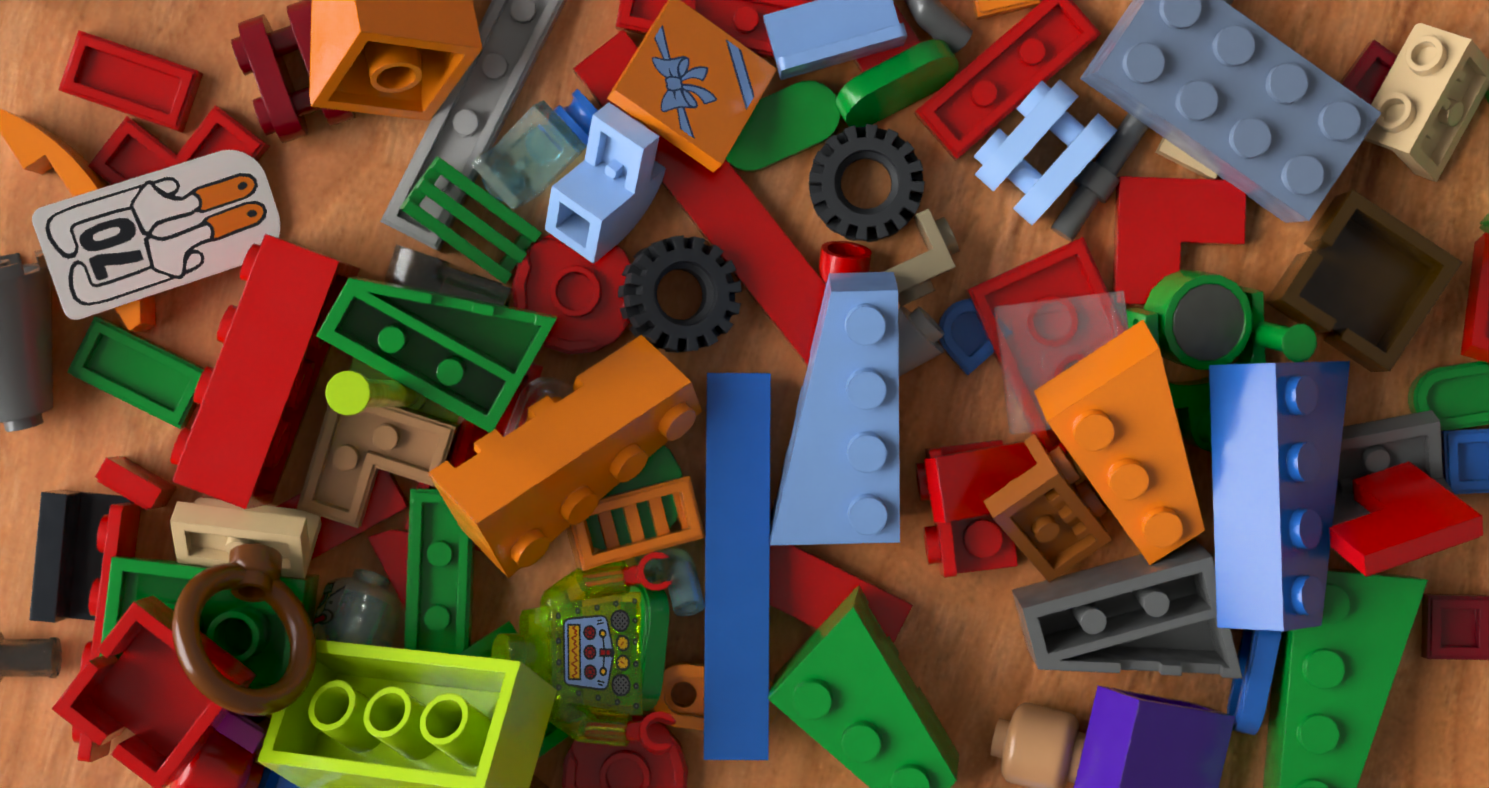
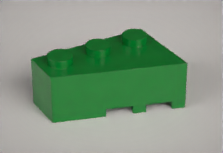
M354 276L348 278L316 336L490 433L498 424L554 325L557 316Z
M858 585L775 674L767 699L869 788H951L957 781L959 753L922 690L914 684L899 658L897 648L890 636L887 637L868 606V599Z

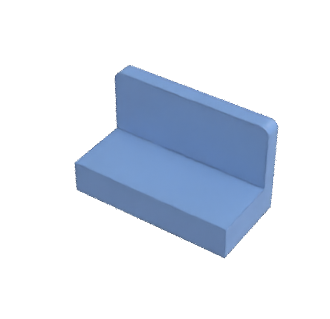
M816 0L763 15L780 80L903 46L907 38L904 23H899L893 0Z

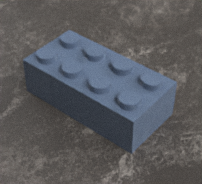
M1132 0L1080 78L1183 152L1215 172L1220 178L1246 193V196L1285 223L1310 221L1381 115V112L1224 0Z

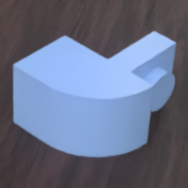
M610 102L594 113L585 160L551 188L545 230L591 263H596L630 233L652 203L666 170L664 166L655 161L660 136Z

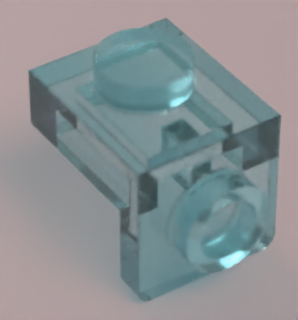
M543 100L533 105L494 147L480 153L472 162V166L482 176V182L486 190L494 198L506 203L511 209L515 210L540 196L585 150L586 146Z

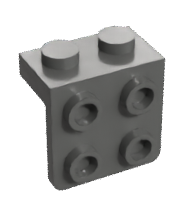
M1432 410L1343 427L1332 526L1370 513L1354 500V479L1408 461L1454 494L1443 478L1440 421Z

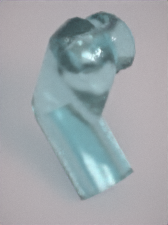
M675 546L655 551L662 552L670 558L649 560L644 567L645 578L650 583L658 580L661 583L673 580L668 589L673 611L677 616H690L701 612L705 607L696 565L689 552ZM647 554L636 556V565Z

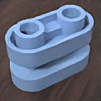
M1061 79L1052 88L1041 80L1016 108L1025 118L1008 136L999 128L974 155V158L982 164V167L975 173V176L993 192L1005 178H1008L1025 194L1013 207V210L1031 226L1117 131L1099 113L1084 127L1066 110L1079 95ZM1050 130L1068 147L1042 175L1024 157Z

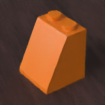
M312 0L309 88L311 107L430 121L483 49L473 0Z

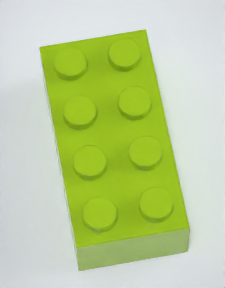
M316 640V664L312 679L303 694L293 704L272 714L257 762L301 788H530L557 690L521 661Z

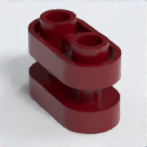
M302 0L287 6L290 26L273 31L267 18L262 14L238 23L240 36L231 39L232 48L240 69L245 76L253 73L261 97L253 99V106L261 128L266 136L276 133L282 143L308 135L304 115L322 109L330 126L356 118V113L352 111L311 107L309 97L310 86L297 91L294 89L283 55L300 49L310 77L312 0Z

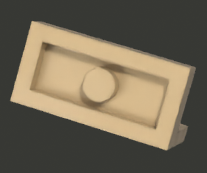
M202 497L197 498L194 503L177 501L170 520L177 563L212 567L228 563L230 551L238 545L262 544L272 547L281 553L283 557L281 576L305 579L321 528V516L299 509L267 505L243 509L222 500Z

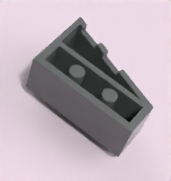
M1196 539L1186 542L1152 565H1149L1144 556L1140 554L1063 575L1050 583L1045 580L1012 590L1026 647L1038 670L1105 673L1137 670L1159 671L1161 675L1182 676L1183 672L1220 674L1222 678H1242L1230 628H1217L1216 575L1213 557Z

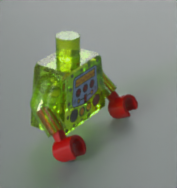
M652 552L645 555L638 565L627 566L625 561H618L582 571L581 568L573 570L543 591L540 607L522 610L519 616V634L500 633L493 641L492 658L521 661L557 690L549 722L575 741L625 747L629 745L630 740L640 741L642 747L653 754H664L673 747V744H656L652 742L646 733L647 728L653 723L661 722L666 725H675L676 720L669 713L663 711L653 712L647 715L642 722L632 721V716L643 715L642 667H640L641 592L629 591L631 585L642 584L643 587L649 590L660 591L667 588L673 582V580L660 584H653L645 578L644 567L649 560L670 558L662 552Z

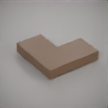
M328 404L297 509L359 528L363 523L379 469L436 487L428 472L449 460L459 424L408 407H367L363 412L356 415H341L335 412Z

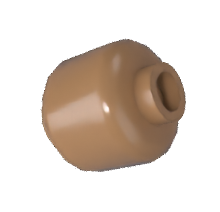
M1022 703L1014 711L1011 721L999 718L992 740L991 756L1002 758V776L1011 784L1027 788H1065L1068 782L1075 783L1086 733L1080 732L1078 719L1069 712L1033 703Z

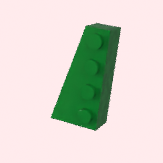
M1328 568L1322 626L1281 632L1280 645L1272 678L1263 788H1357L1425 591L1427 579L1388 573H1376L1367 577L1360 571Z

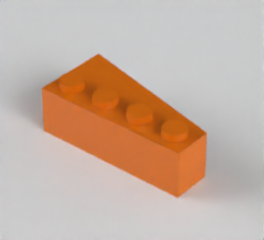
M641 334L576 376L573 392L563 399L558 396L551 398L548 395L528 407V418L523 425L504 437L494 429L474 442V450L478 453L457 468H454L446 460L429 471L428 474L460 528L509 579L521 567H529L541 559L546 553L549 543L570 525H576L586 520L596 509L599 500L620 482L624 483L636 477L646 465L648 458L666 442L676 440L687 433L695 422L696 417L702 412L692 382Z

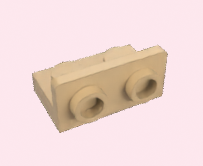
M1423 23L1416 24L1371 106L1381 112V115L1364 140L1392 150L1415 175L1437 182L1489 88V60L1472 39Z

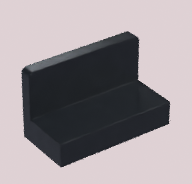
M69 490L41 492L30 621L56 623L68 618L95 621V616H91L89 613L88 604L92 584L96 578H101L104 553L99 552L97 549L98 527L102 517L105 514L109 515L111 504L134 502L122 495Z

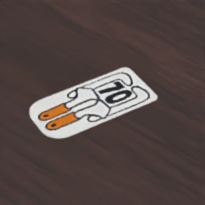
M236 150L218 151L38 208L32 216V223L63 311L67 317L73 320H79L242 266L244 258L253 243L261 245L265 234L279 238L280 234L279 213L263 168L254 158Z

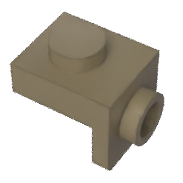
M929 209L914 216V221L928 251L884 271L894 272L900 306L934 292L935 289L930 279L956 267L951 255L960 251L956 238L945 217L934 220Z

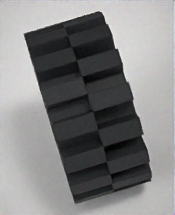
M866 124V127L857 128L854 125L845 128L843 132L836 136H831L825 141L822 149L817 152L809 175L810 197L818 217L834 233L836 232L852 241L874 242L886 237L889 238L898 233L915 215L924 193L923 167L920 159L918 160L914 153L915 149L908 141L902 140L897 132L889 128L888 131L877 128V125ZM862 159L879 162L887 169L891 178V191L887 199L879 206L870 209H863L852 205L845 198L841 189V178L844 171L849 165Z
M684 235L674 236L651 243L647 248L641 249L633 256L635 258L633 263L626 265L622 276L626 277L625 283L619 286L618 297H624L625 307L620 308L623 319L629 318L633 325L629 330L635 337L642 334L656 349H664L665 352L670 353L696 351L699 348L709 347L718 342L717 337L720 334L728 333L734 325L729 322L732 315L739 314L741 303L735 302V293L742 292L741 281H733L731 272L737 269L732 260L725 262L720 256L724 252L717 245L708 246L704 244L705 239L696 236L684 238ZM672 270H683L692 274L698 280L702 289V302L699 309L693 316L685 320H678L668 316L658 303V285L661 279Z

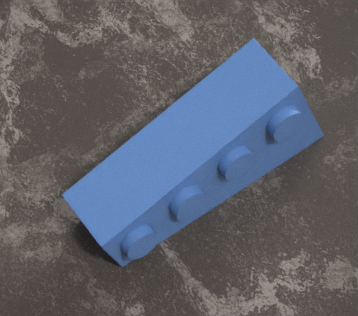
M894 272L829 273L810 350V359L796 408L792 434L783 462L781 480L771 512L770 546L900 543L898 287Z

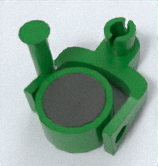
M1179 270L1165 276L1151 290L1144 309L1137 307L1125 309L1128 329L1144 320L1158 344L1163 358L1196 370H1209V365H1227L1239 354V360L1234 364L1266 363L1265 348L1283 352L1293 362H1303L1314 354L1317 347L1316 334L1306 324H1296L1288 327L1264 321L1263 291L1238 286L1236 282L1221 275L1199 270ZM1209 377L1184 382L1168 381L1174 408H1178L1180 429L1184 439L1195 447L1212 451Z

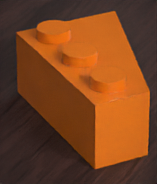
M1141 320L1034 390L1047 423L1149 565H1152L1205 531L1160 348L1144 320Z

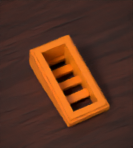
M690 476L601 498L590 516L595 514L598 516L606 547L604 550L594 552L586 520L576 525H570L566 529L576 567L581 571L705 538ZM669 494L673 495L681 530L673 532L669 530L661 499L662 496ZM644 501L648 502L656 533L655 537L647 539L644 536L636 503ZM621 507L631 543L624 545L619 544L611 510Z

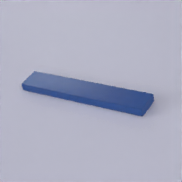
M707 373L704 760H768L771 373Z

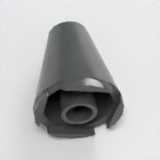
M42 250L34 251L37 263L22 265L19 253L0 256V423L4 424L6 432L24 430L42 424L44 422L42 413L53 408L52 277Z

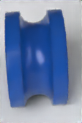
M576 89L572 93V103L566 107L558 105L554 111L587 147L592 116L598 110Z

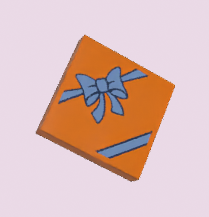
M668 0L607 99L714 173L725 161L777 69L681 0Z

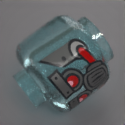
M355 569L352 577L331 579L324 588L312 621L315 639L392 647L404 612V606L401 600L388 590L390 580L380 574L363 569Z

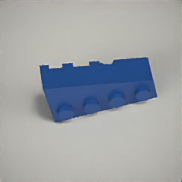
M1350 361L1209 365L1217 628L1290 631L1322 626L1330 553L1329 527L1333 525Z

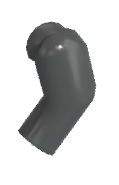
M904 0L917 25L933 39L945 41L953 54L960 51L971 38L973 31L939 0Z

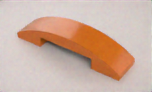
M0 109V134L23 169L43 175L54 168L72 197L108 186L100 175L88 167L90 163L58 136L30 120ZM154 295L115 307L129 331L147 332L156 326Z

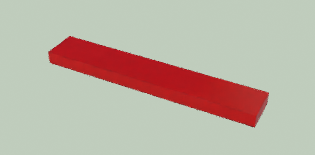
M621 30L576 65L573 70L601 107L610 102L633 119H636L607 99L638 49L626 32ZM660 136L655 161L666 168L661 183L711 246L717 245L724 251L720 255L725 262L732 260L737 269L733 272L734 275L741 281V284L808 367L810 350L826 287L825 283L726 159L713 173Z

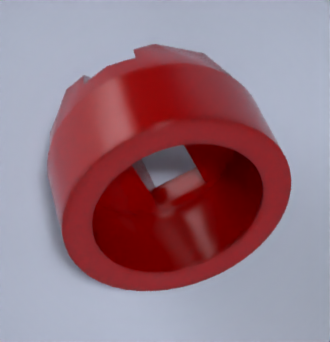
M831 241L822 244L819 272L823 282L827 283L829 273L869 272L872 252L866 246L847 241Z

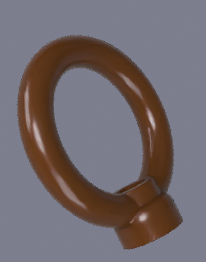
M262 544L238 545L230 551L228 563L209 567L195 575L180 593L172 618L174 647L179 662L190 681L204 696L220 707L234 713L249 716L273 714L293 704L303 694L312 679L317 653L314 629L306 609L295 593L280 580L283 561L281 553L272 547ZM232 589V594L240 600L247 602L265 601L281 619L289 638L290 658L284 675L275 684L261 689L240 686L223 676L210 661L201 641L200 618L206 602L218 592Z

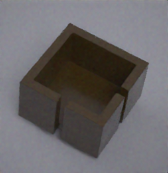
M1351 190L1334 197L1304 243L1312 250L1295 256L1265 302L1296 323L1310 326L1315 333L1329 332L1323 341L1370 372L1391 371L1462 264V261L1356 191Z

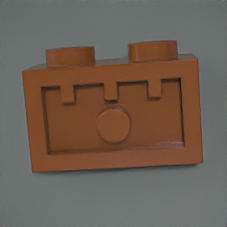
M1033 434L1024 440V443L1037 464L1019 477L1011 480L1006 486L983 502L993 519L1050 583L1109 543L1112 538L1099 519L1108 510L1090 483L1084 480L1076 486L1075 482L1081 479V476L1063 449L1058 446L1049 452L1039 438Z

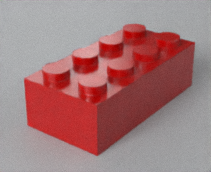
M268 234L264 235L261 245L255 243L251 245L240 271V280L245 281L246 285L238 306L229 305L217 331V341L224 344L215 367L207 366L204 369L194 392L193 401L200 404L192 429L184 427L174 444L170 462L177 465L172 482L243 509L272 504L331 348V344L316 335L348 278L358 276L359 267Z

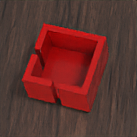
M154 595L134 601L98 647L97 651L102 656L91 659L85 664L52 707V710L99 746L120 736L125 728H128L135 735L119 743L110 755L153 788H165L180 777L229 713V710L220 707L204 696L184 672L177 657L172 636L174 611ZM200 631L205 652L216 669L235 684L248 688L257 675ZM124 652L119 659L114 656Z

